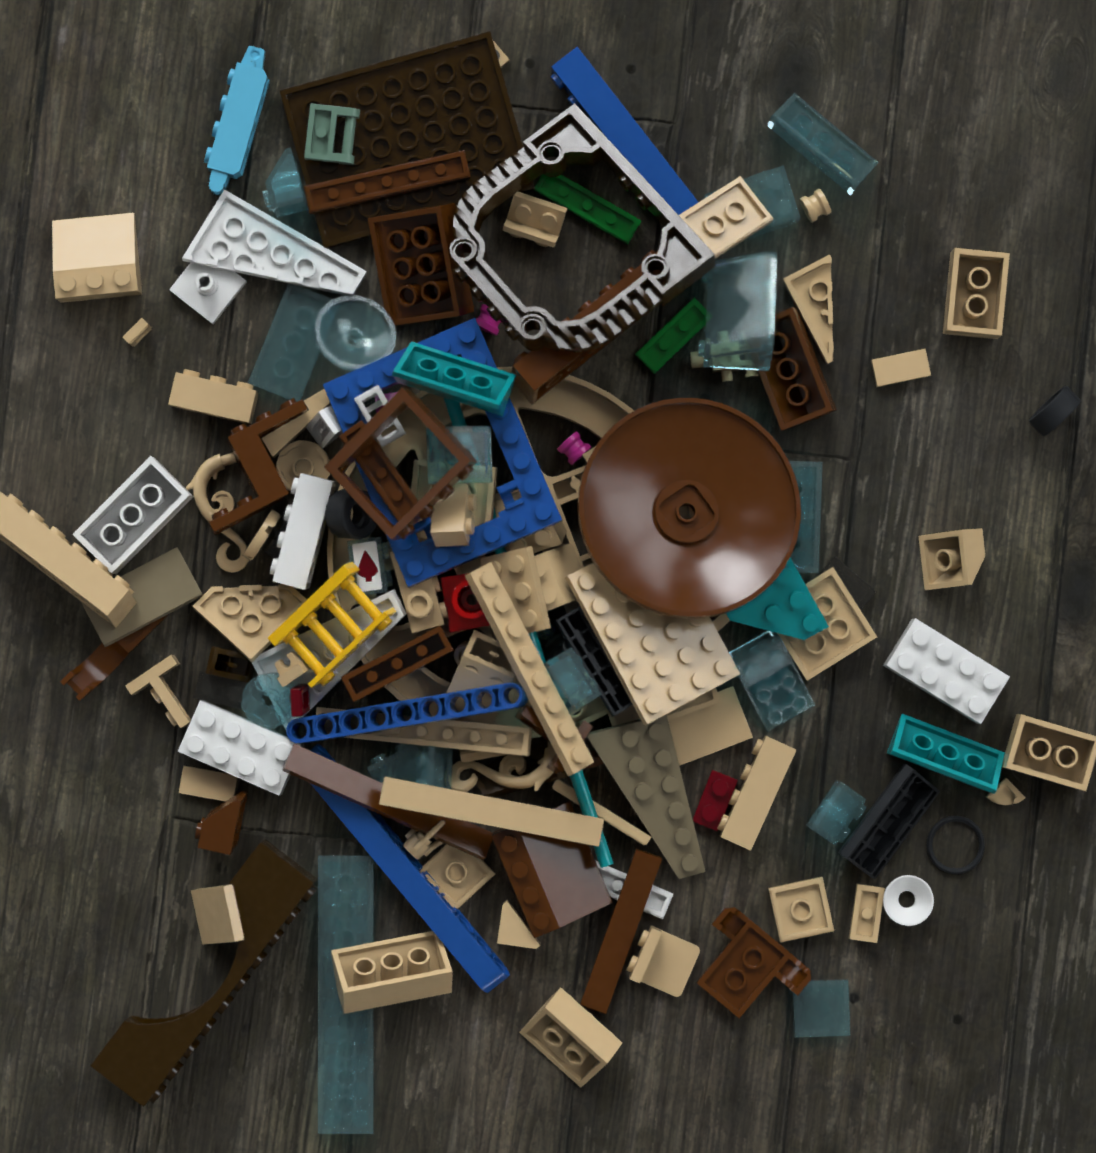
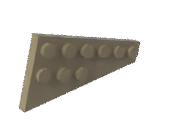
M667 714L645 726L641 719L589 732L587 735L588 740L676 876L682 879L704 873L703 859Z

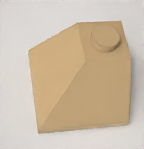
M982 528L919 536L925 590L972 585L985 558Z

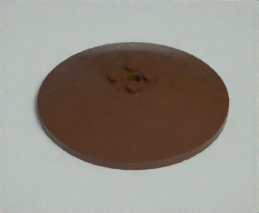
M667 399L648 404L626 415L611 427L594 448L587 461L579 487L578 519L586 549L599 572L619 593L645 609L670 617H713L731 612L754 600L775 581L786 566L795 547L800 528L801 503L798 484L791 464L780 445L769 432L748 415L725 404L706 399ZM682 506L692 508L693 518H682L679 514V508Z

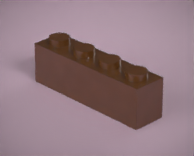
M440 625L342 676L341 679L353 702H356L451 653L454 649Z

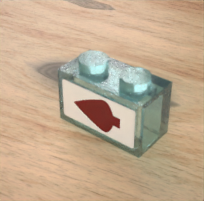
M381 537L347 541L349 561H353L360 569L353 576L358 587L366 596L389 592L388 587L393 586L391 570H386L385 559H389L388 543H382Z

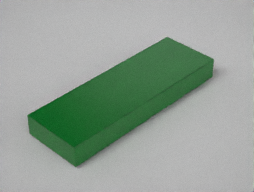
M694 297L635 356L655 374L711 321L713 316Z

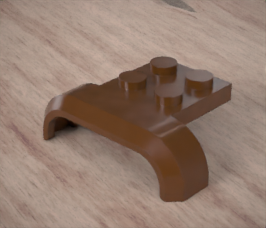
M728 907L723 909L712 925L730 938L731 941L696 983L740 1019L774 976L798 996L811 981V974L807 966L735 907Z

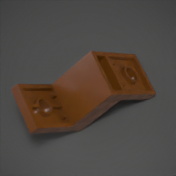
M295 398L290 399L280 405V411L274 414L267 411L257 416L254 424L247 427L244 423L230 431L231 436L228 437V444L257 498L253 499L250 495L238 501L236 509L228 512L227 508L213 514V520L209 522V526L214 536L288 498L289 493L260 438L307 412V407L302 399L297 402Z

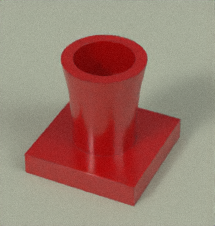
M468 573L441 578L445 606L449 617L450 633L490 626L478 601L475 605L467 603V597L471 594L474 595L465 577Z

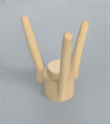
M441 820L426 835L420 832L416 833V830L411 829L405 835L408 840L403 846L417 860L423 855L427 857L434 849L443 844V842L438 840L432 843L430 839L445 825V821Z

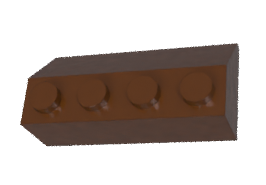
M789 308L742 328L781 431L837 411L798 308Z

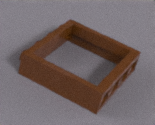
M401 388L324 467L391 540H400L401 538L404 540L415 531L413 526L420 519H427L435 511L433 506L440 499L444 501L454 492L453 486L460 479L464 481L470 476V473L474 470L472 467L478 461L411 389ZM409 407L459 461L393 525L344 471Z

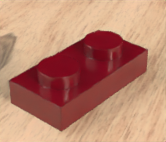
M711 770L692 818L693 822L718 831V825L723 814H725L738 780Z

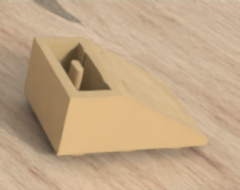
M474 630L446 693L512 683L516 674L499 641ZM485 693L482 697V703L486 708L492 703V697L489 693ZM459 697L455 704L459 712H462L465 708V701L462 697ZM499 712L466 718L478 723L494 724Z

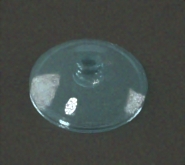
M346 295L329 301L320 310L314 325V337L320 352L328 361L344 370L354 371L391 355L396 343V329L388 312L378 303L366 297ZM351 339L356 344H350L347 340Z

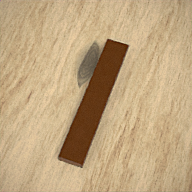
M465 150L307 185L304 186L309 213L314 214L462 181L471 177Z
M636 848L580 1005L605 1014L607 1013L662 857Z

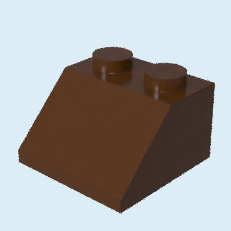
M242 790L211 810L206 818L202 817L195 833V839L199 840L198 848L231 855L238 845L248 791Z

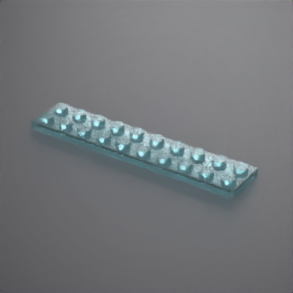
M370 855L318 856V1134L374 1133V1008L343 1013L337 993L331 950L374 942V860Z

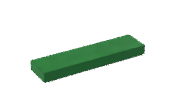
M542 174L533 190L549 201L568 208L567 211L626 245L630 243L642 221L562 174L557 177H548Z

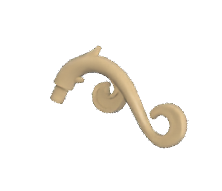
M233 452L222 456L217 454L201 464L192 481L186 486L187 490L193 489L196 505L208 523L213 520L212 515L225 508H227L228 512L234 510V498L229 492L222 490L213 495L212 502L217 501L220 503L218 509H213L207 498V485L210 478L213 476V479L216 480L218 472L225 469L224 466L237 463ZM229 528L221 533L239 546L241 555L237 560H229L226 551L230 543L225 542L217 551L216 561L221 569L234 573L245 568L249 559L242 556L247 548L246 543L235 531Z
M548 742V746L544 750V757L538 761L540 765L536 770L526 775H522L527 768V762L522 755L509 754L505 756L500 762L499 772L475 761L463 763L458 761L449 769L447 782L452 790L468 792L476 785L478 777L473 773L469 779L462 781L460 780V773L463 770L472 768L501 786L515 789L535 786L534 791H538L544 781L553 774L547 766L556 752L552 744ZM516 769V772L522 776L511 775V772Z

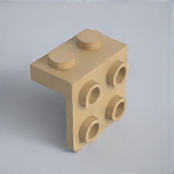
M651 925L649 931L644 930L639 939L638 945L641 946L638 956L633 955L627 967V971L630 972L629 979L637 983L643 982L672 996L679 997L685 988L700 949L693 943Z

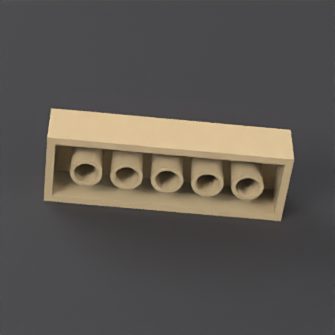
M0 492V540L109 624L117 628L137 603L132 596L134 591L129 588L130 585L118 575L113 578V575L108 571L109 569L99 560L95 559L92 562V559L86 555L87 552L74 542L71 546L70 542L65 539L66 536L56 527L52 526L49 529V526L44 523V519L35 511L31 510L28 513V510L22 506L23 503L10 493L7 497Z

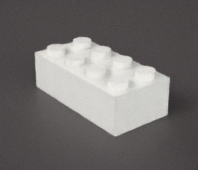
M150 456L72 535L93 556L102 562L112 574H117L194 496L154 457Z
M300 473L299 478H294L291 488V494H295L293 504L287 505L284 515V521H288L286 531L280 532L277 547L281 548L279 558L273 559L270 574L274 575L273 582L304 590L310 588L326 527V505L335 492L337 482Z
M916 618L911 619L883 665L976 724L983 722L1010 676Z
M200 700L178 752L280 796L283 794L291 775L282 771L289 752L294 744L301 747L304 744L294 743L285 735L207 701Z

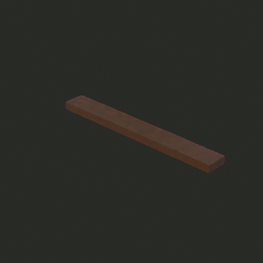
M294 744L282 771L425 835L441 820H444L445 825L432 838L478 859L484 860L493 839L492 832L468 821L380 805L383 783L299 745Z

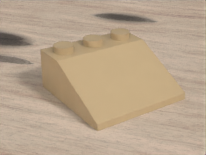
M135 213L52 221L55 299L63 303L142 295Z

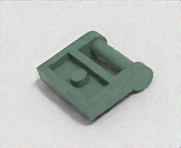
M310 103L305 160L354 165L355 156L352 153L356 119H359L360 110ZM337 117H345L342 153H334Z

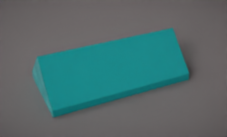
M412 341L392 374L394 379L400 384L500 416L504 414L516 379L515 374Z
M901 714L887 750L889 755L993 794L997 791L1005 754L1002 751L905 714Z

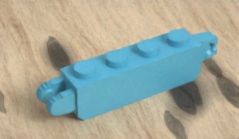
M248 46L242 62H237L235 69H230L227 84L230 85L228 95H223L219 108L220 111H223L220 122H215L212 131V137H215L213 147H208L204 163H207V168L211 172L208 186L216 196H220L224 189L228 188L230 178L237 179L243 176L270 83L263 70L266 52L254 46Z

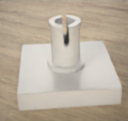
M190 263L169 290L210 323L214 324L247 281L236 272Z

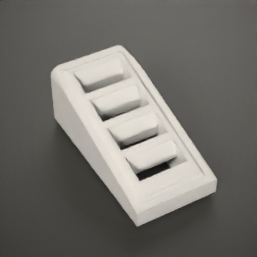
M379 385L354 398L367 422L371 420L369 412L382 405L384 406L388 402ZM378 395L380 400L365 408L363 403ZM398 418L387 427L395 425L396 430L384 437L381 434L377 437L381 447L406 434Z

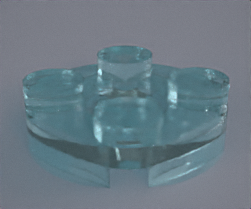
M276 672L255 676L247 683L242 693L241 708L246 713V716L254 724L269 729L277 728L292 718L290 689L294 685L291 682L282 687L277 680L279 674ZM273 694L276 706H267L263 696Z

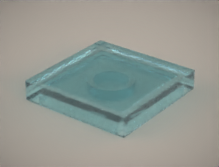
M848 979L811 980L798 996L793 992L795 1038L850 1036Z

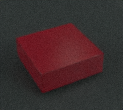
M297 684L290 689L292 717H301L310 710L309 685Z

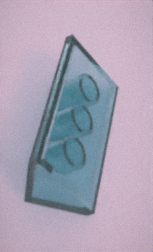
M796 93L771 116L767 126L850 195L853 194L879 163Z

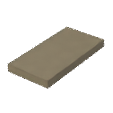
M178 547L121 576L130 585L129 588L134 591L132 596L137 603L117 628L113 627L82 603L104 647H107L197 600L203 594Z

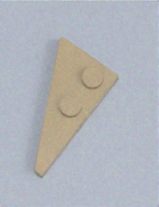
M830 254L782 279L826 364L833 362L834 352L832 330V258Z

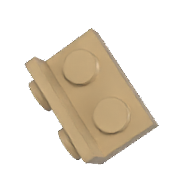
M516 192L513 196L503 231L516 238H526L535 241L536 244L543 247H555L568 208Z

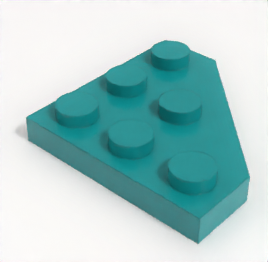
M791 557L779 576L763 593L744 606L726 613L730 621L806 640L829 627Z

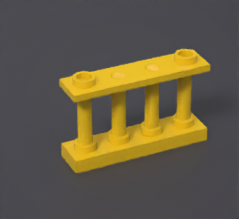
M353 561L343 565L268 637L274 646L281 643L290 644L312 669L316 676L308 683L311 688L319 684L325 686L335 677L333 671L377 630L382 632L393 622L390 617L397 612L392 607L381 613L358 587L353 576L360 569ZM340 588L342 590L346 589L374 620L364 631L358 627L336 602L337 597L334 594ZM319 608H328L354 638L345 649L337 643L316 619L318 616L315 612ZM302 625L305 627L309 626L335 656L326 667L318 661L297 637L299 635L297 630Z

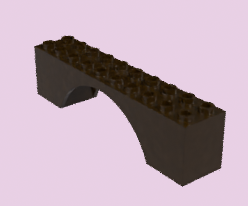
M266 839L260 842L228 884H232L234 888L244 940L238 941L232 968L218 991L202 1005L180 1015L165 1018H143L131 1015L122 1023L90 1066L143 1107L149 1101L154 1104L167 1088L163 1084L166 1079L171 1081L184 1064L180 1062L183 1056L188 1059L201 1043L197 1040L199 1035L205 1036L217 1022L214 1018L217 1012L222 1014L234 999L231 993L234 990L239 992L251 976L247 972L252 967L255 970L268 955L264 951L268 945L273 947L284 934V931L281 930L282 926L285 923L290 925L300 913L301 909L297 906L301 901L305 903L309 901L318 887L314 884L318 879Z

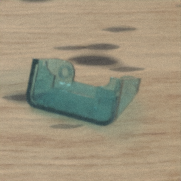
M764 251L715 260L716 267L702 276L701 280L702 283H707L705 339L699 340L698 356L703 357V367L769 371L774 346L777 252Z

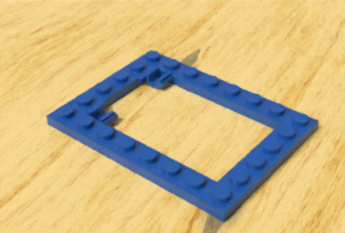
M476 318L418 342V344L459 357L462 356V358L497 369ZM407 348L323 384L343 433L361 420L365 424L368 423L355 402V397L376 385H379L381 390H385L398 384L392 374ZM510 397L503 416L485 411L514 478L513 481L497 487L505 510L498 512L499 517L476 526L474 534L470 535L469 546L436 547L430 533L431 517L417 522L413 526L415 531L404 540L402 538L400 540H391L387 536L409 588L563 521ZM355 460L373 504L395 525L398 522ZM519 489L522 498L514 500L511 492ZM424 531L427 539L420 542L417 533Z

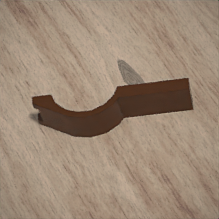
M169 614L107 647H104L103 643H101L86 660L74 670H71L60 683L63 686L68 684L78 694L76 698L81 701L99 686Z

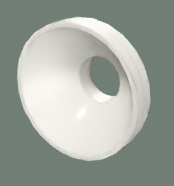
M912 875L897 877L885 889L883 896L884 909L888 916L898 924L905 926L917 925L927 919L933 909L934 897L932 890L919 877ZM904 891H910L914 895L915 900L910 907H902L899 904V895Z

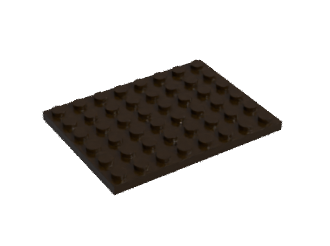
M490 31L280 90L306 186L465 150L470 179L314 213L323 246L327 249L371 237L368 218L450 203H455L457 207L464 192L475 181L483 178L487 172L492 171L502 161L511 157L514 152H518L523 148ZM310 103L360 110L359 119H356L352 153L355 156L354 165L305 160ZM337 117L334 153H342L345 117ZM533 180L518 192L526 193L535 189Z

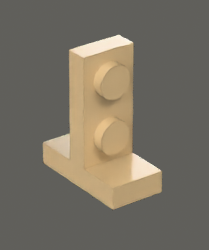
M170 655L125 686L131 695H135L151 684L153 688L150 692L159 704L163 702L168 709L165 714L174 727L178 725L180 728H184L190 724L191 718L162 677L180 665L175 655Z

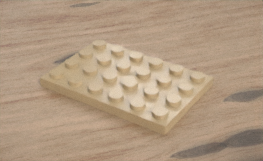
M594 562L565 577L644 726L740 675L710 617L678 618L645 609L619 593L603 577Z

